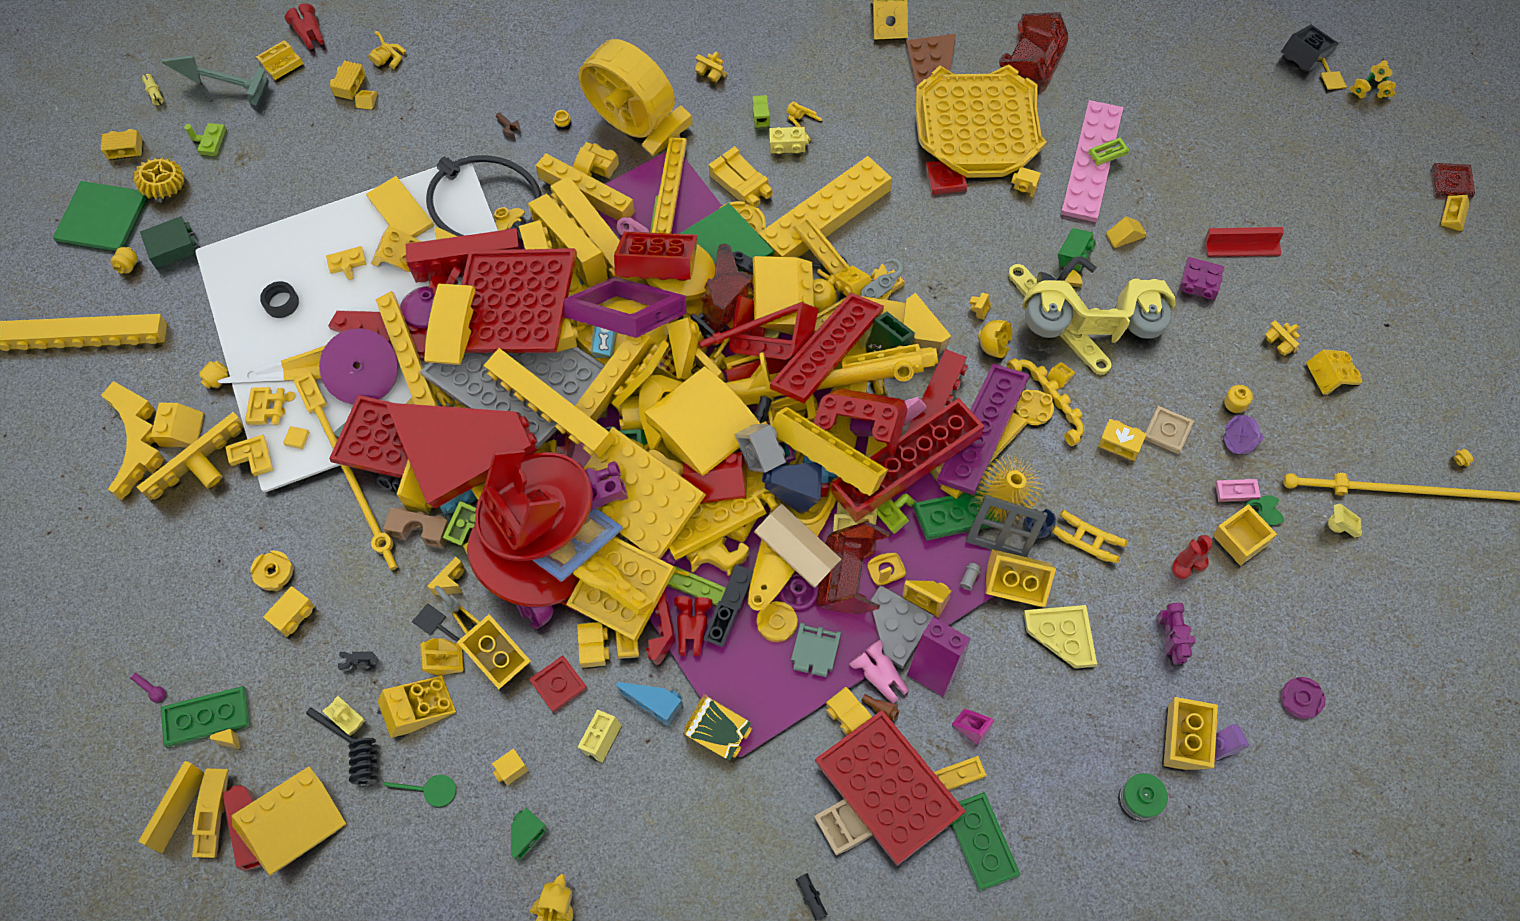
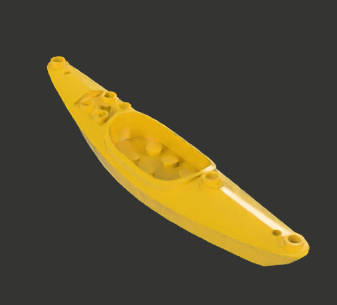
M868 382L834 387L832 391L841 388L866 393ZM837 415L834 426L827 432L854 448L857 436L850 431L851 418ZM796 451V460L791 461L789 465L803 464L805 455ZM829 482L830 488L827 497H820V501L804 514L798 513L782 500L775 497L778 506L784 505L816 536L822 530L837 499L831 493L832 482ZM761 540L748 597V604L756 611L768 606L795 572L763 540Z

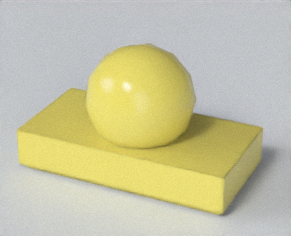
M1342 504L1334 505V514L1328 519L1329 528L1337 533L1346 531L1354 538L1360 537L1362 535L1361 518Z

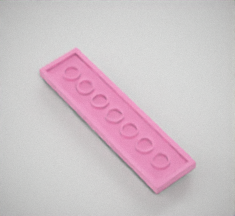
M1089 100L1061 215L1097 222L1111 161L1096 166V161L1092 160V155H1089L1088 152L1093 147L1116 139L1123 107Z

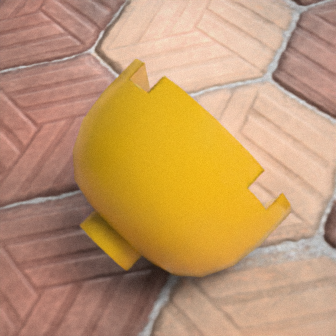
M813 279L814 307L819 308L818 313L837 303V293L835 287L829 281Z
M992 320L979 331L978 340L986 354L999 358L1006 356L1010 347L1006 346L1008 341H1012V324L1005 320Z

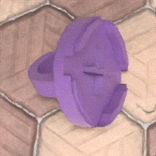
M1238 415L1230 419L1226 425L1224 441L1227 448L1233 453L1248 454L1264 440L1260 427L1253 417Z

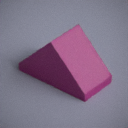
M964 708L952 725L975 744L979 745L991 730L994 720Z

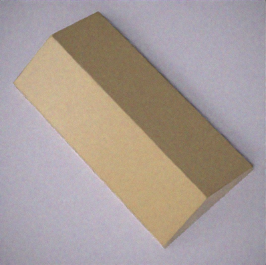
M782 504L770 513L754 531L814 588L841 561L837 554Z

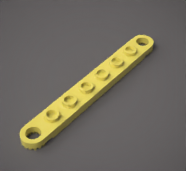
M1015 264L1010 267L1008 273L1010 281L1025 296L1029 289L1037 283V279L1021 264ZM1019 270L1023 275L1015 276L1013 273ZM1067 329L1060 335L1094 373L1105 375L1109 372L1111 368L1110 359L1088 335L1073 334ZM1104 362L1106 368H1099L1096 363Z

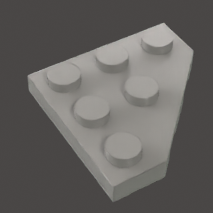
M880 585L870 601L879 639L883 643V654L887 655L893 664L903 669L934 615Z

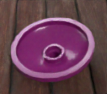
M429 286L419 287L403 298L400 308L406 323L418 328H428L435 297L432 288H429Z

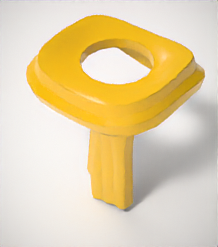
M897 553L881 554L871 559L867 565L871 578L877 585L888 584L906 575L904 565ZM886 562L892 564L894 567V573L891 575V567L883 569L879 572L878 568L880 564Z

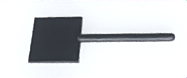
M429 603L425 605L412 621V623L430 636L436 628H439L458 642L460 638L440 625L446 616Z

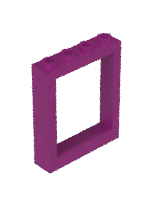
M613 277L565 298V318L637 338L686 314V295ZM617 296L650 306L633 314H628L598 304Z

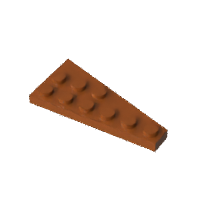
M956 33L906 40V48L916 87L924 79L927 80L939 66L950 71Z

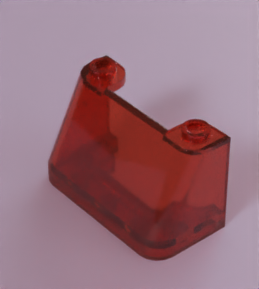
M1061 12L1023 14L1017 25L1021 38L1011 56L1009 53L1002 55L999 59V65L1002 68L1009 64L1019 71L1018 75L1021 77L1029 78L1039 83H1048L1068 43L1067 28Z

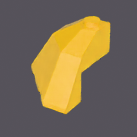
M650 375L643 382L639 396V417L649 448L656 451H666L667 448L661 433L648 423L644 412L683 383L663 375Z

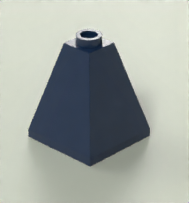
M815 462L775 467L763 473L762 482L765 483L764 488L798 513L804 514L820 501L822 465Z

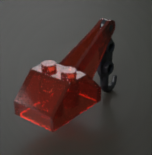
M720 244L718 246L715 276L706 282V293L702 298V313L705 322L716 333H721L734 318L738 296L748 298L752 276L739 272L738 268L753 275V258L740 251L732 252L731 247L727 244Z

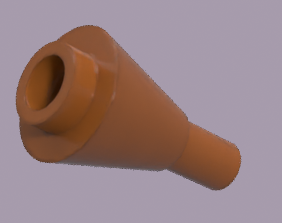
M866 694L861 699L863 703L871 706L876 713L883 710L891 721H895L899 715L898 704L876 700Z

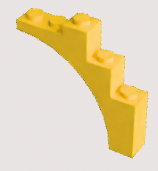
M113 381L101 396L111 407L119 412L125 425L127 442L123 464L108 490L117 499L122 501L130 493L133 486L142 479L144 473L148 471L153 474L156 469L160 468L165 458L158 450L151 447V444L155 442L151 438L153 425L146 422V420L155 411L154 407L148 400Z

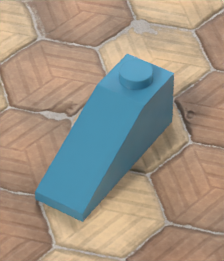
M623 682L616 684L619 693L667 726L670 725L683 707L682 697L673 690L669 692L665 688Z

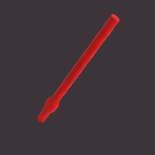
M799 303L722 333H714L712 337L699 341V347L702 349L712 344L718 345L723 343L725 339L798 311Z

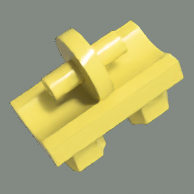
M339 696L323 710L349 736L355 733L365 721Z

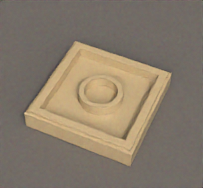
M1157 406L1145 432L1147 434L1144 440L1180 455L1194 420Z

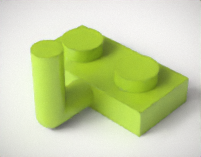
M208 123L203 135H197L190 124L184 126L190 139L200 142L197 150L200 155L217 156L226 132L225 125Z
M905 493L895 502L890 499L879 506L877 515L895 534L909 521L899 508L905 503L913 508L912 506L916 501Z

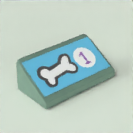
M594 326L590 350L594 358H611L613 356L617 332Z

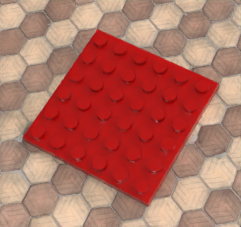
M575 248L469 251L461 285L473 286L476 291L470 306L474 310L468 326L471 334L464 353H495L498 348L505 353H557L565 315L564 299L569 295L577 256Z

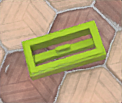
M1120 137L1089 149L1088 154L1092 155V160H1095V164L1098 166L1127 155L1129 149Z

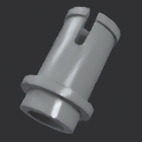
M969 563L965 567L966 572L959 584L962 588L972 590L977 575L981 574L980 566Z

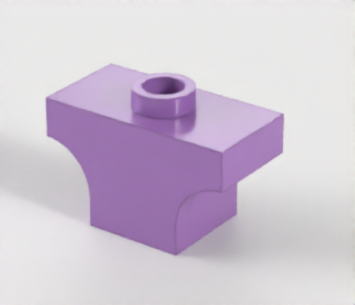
M1232 724L1216 733L1215 761L1226 756L1235 755L1250 746L1241 727L1237 724Z

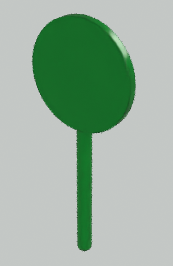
M446 775L431 777L424 787L384 782V786L423 791L425 800L434 807L448 805L456 794L454 781Z

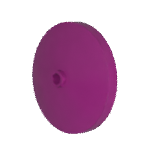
M349 329L337 334L327 343L320 357L319 371L324 386L334 397L354 405L358 395L380 400L389 393L398 376V359L391 344L378 333L367 329ZM357 362H359L360 368L355 369L354 365H357Z

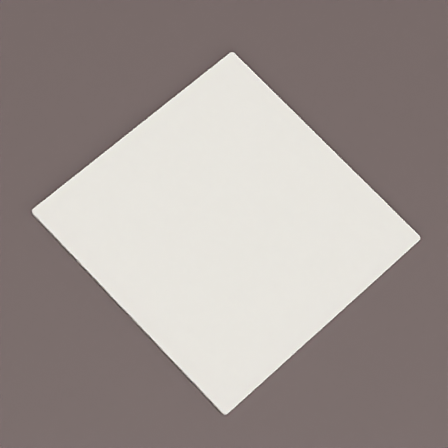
M472 163L460 166V172L455 179H448L444 176L439 181L434 191L433 202L438 216L448 227L463 235L498 231ZM437 167L399 179L430 219L431 217L426 205V193L429 183L439 171ZM373 189L196 249V256L230 377L327 345L334 336L339 334V332L328 327L337 310L380 312L375 299L390 291L394 292L400 306L403 298L408 293L419 287L429 286V281L416 283L411 272H406L387 262L381 261L378 267L371 264L382 234L388 227L387 222L366 196V193ZM433 222L434 226L415 238L420 241L436 240L434 229L437 225ZM362 246L367 264L352 268L353 279H347L343 271L330 273L326 255ZM457 277L456 281L462 283L463 277ZM283 281L289 283L299 297L297 309L287 317L275 318L270 316L260 302V295L263 289L273 282ZM279 293L271 299L269 304L273 307L281 306L288 301L290 295L289 293ZM398 361L396 382L389 393L380 400L406 404L412 396ZM421 361L424 368L428 363ZM315 379L327 402V406L322 409L333 432H335L346 422L353 405L334 397L326 389L322 379ZM294 380L232 383L247 439L264 434L267 440L273 471L257 475L263 492L277 489L340 466V464L330 462L329 458L333 448L316 413L310 414L307 411ZM251 387H270L272 394H276L277 388L285 389L284 396L290 391L295 393L296 397L293 401L288 402L285 400V403L282 404L286 412L280 419L279 425L271 424L272 418H267L266 425L246 424L245 417ZM437 399V401H436V402H437V405H438V406H441V404L439 403V401H438V399ZM270 402L269 409H273L274 402ZM290 426L309 430L310 434L303 449L283 444Z

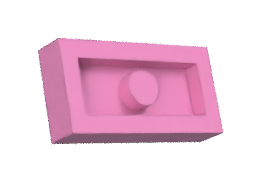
M1257 479L1218 480L1215 484L1218 502L1260 499Z

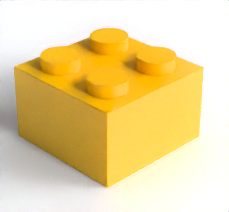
M1248 504L1220 524L1213 537L1241 566L1270 545L1277 534Z

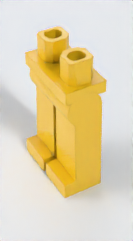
M735 146L722 155L723 158L720 156L708 165L710 177L736 199L745 202V204L756 208L760 204L758 197L762 195L765 199H768L773 195V189L769 186L768 178L766 176L763 177L760 172H757L739 154V150Z

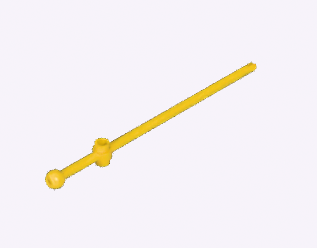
M1288 473L1283 478L1284 486L1289 489L1295 488L1297 485L1330 487L1335 490V495L1338 496L1347 495L1348 489L1520 501V493L1358 482L1349 481L1345 473L1335 474L1334 480L1300 478L1293 473Z

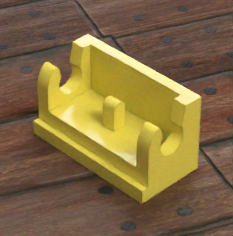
M597 710L578 745V749L585 755H591L597 761L603 763L622 724L615 716Z

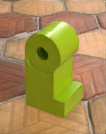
M767 95L753 96L755 128L770 127ZM766 118V121L758 122L757 119Z

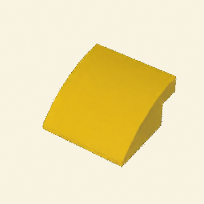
M705 366L644 412L648 423L661 433L666 448L701 476L707 474L740 448L735 437L736 433L754 424H760L743 401Z

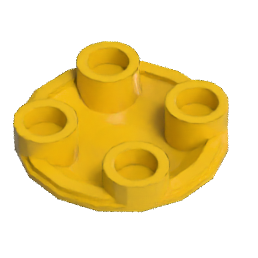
M1024 390L1016 406L1017 415L1026 419L1027 424L1030 425L1046 423L1054 412L1052 396L1039 390Z

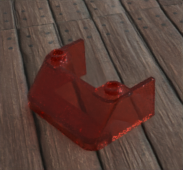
M868 521L830 533L825 544L841 558V561L818 584L816 605L825 610L857 615L880 609L879 604L868 600L865 595L858 594L863 559L873 555L876 551V542L890 537L891 533Z

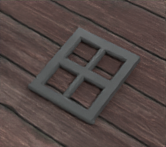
M985 495L968 532L966 542L991 550L1028 557L1047 518V513ZM990 506L1009 511L1003 524L985 519ZM1017 514L1036 519L1030 532L1012 527ZM982 524L1001 529L995 542L977 536ZM1009 532L1027 537L1022 549L1004 545Z

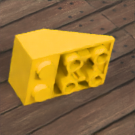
M442 676L383 689L377 701L390 738L412 733L456 713Z

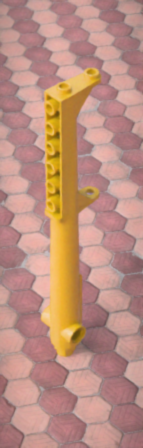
M919 344L844 357L817 390L893 377L902 382L908 381L915 373L924 372L923 368L938 364L936 348L920 349ZM764 352L760 353V366L750 378L725 383L745 405L759 404L760 396L768 397L773 401L774 397L783 396V394L770 389L771 381L779 373L769 375Z

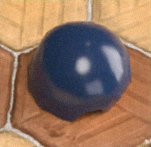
M1047 508L1042 511L1047 513V518L1037 538L1049 536L1055 527V514ZM1025 517L1023 525L1026 531H1031L1036 519Z

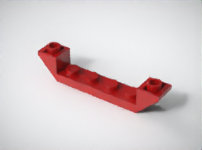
M630 544V545H632V546H634V547L640 549L638 546H636V545H634V544ZM666 588L658 604L655 606L656 615L661 618L662 624L658 626L663 637L648 640L649 647L646 648L648 659H652L655 665L661 664L676 641Z

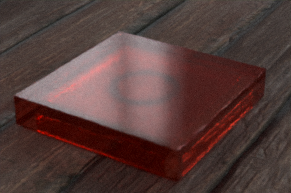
M1433 164L1436 196L1468 195L1470 198L1474 197L1475 188L1471 165Z

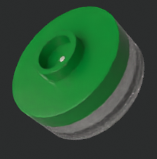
M1139 773L1123 784L1120 790V802L1128 815L1137 820L1146 821L1153 819L1165 809L1168 802V794L1164 784L1157 777L1148 773Z

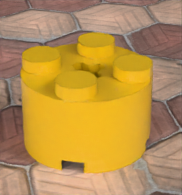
M640 395L629 396L617 408L620 416H623V419H619L621 430L643 429L639 417Z

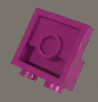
M1188 257L1179 290L1215 300L1219 293L1225 266Z

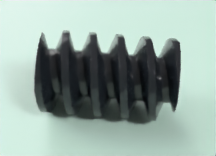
M360 738L349 743V757L351 758L349 760V766H351L349 768V782L351 784L370 786L377 782L374 779H370V777L377 775L375 771H370V769L376 767V763L370 762L376 759V755L370 754V752L376 751V747L370 746V744L376 743V739Z

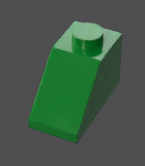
M525 808L524 811H519L514 816L513 823L511 824V856L517 862L526 855L548 830L547 826L528 808Z

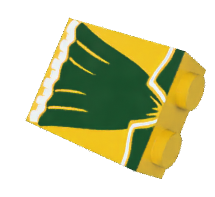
M704 694L685 725L683 732L686 736L730 761L732 757L735 758L741 749L739 744L742 738L746 739L752 728L750 727V721Z

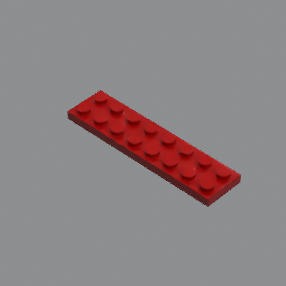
M850 293L771 381L770 389L805 404L871 327L874 319L884 312V306Z

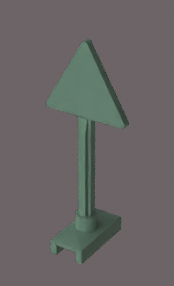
M192 55L167 58L161 62L198 84L201 83L200 75L243 86L248 89L247 97L249 104L257 105L268 80L267 77H264L265 68L258 67L253 80L243 79L197 67L195 58Z

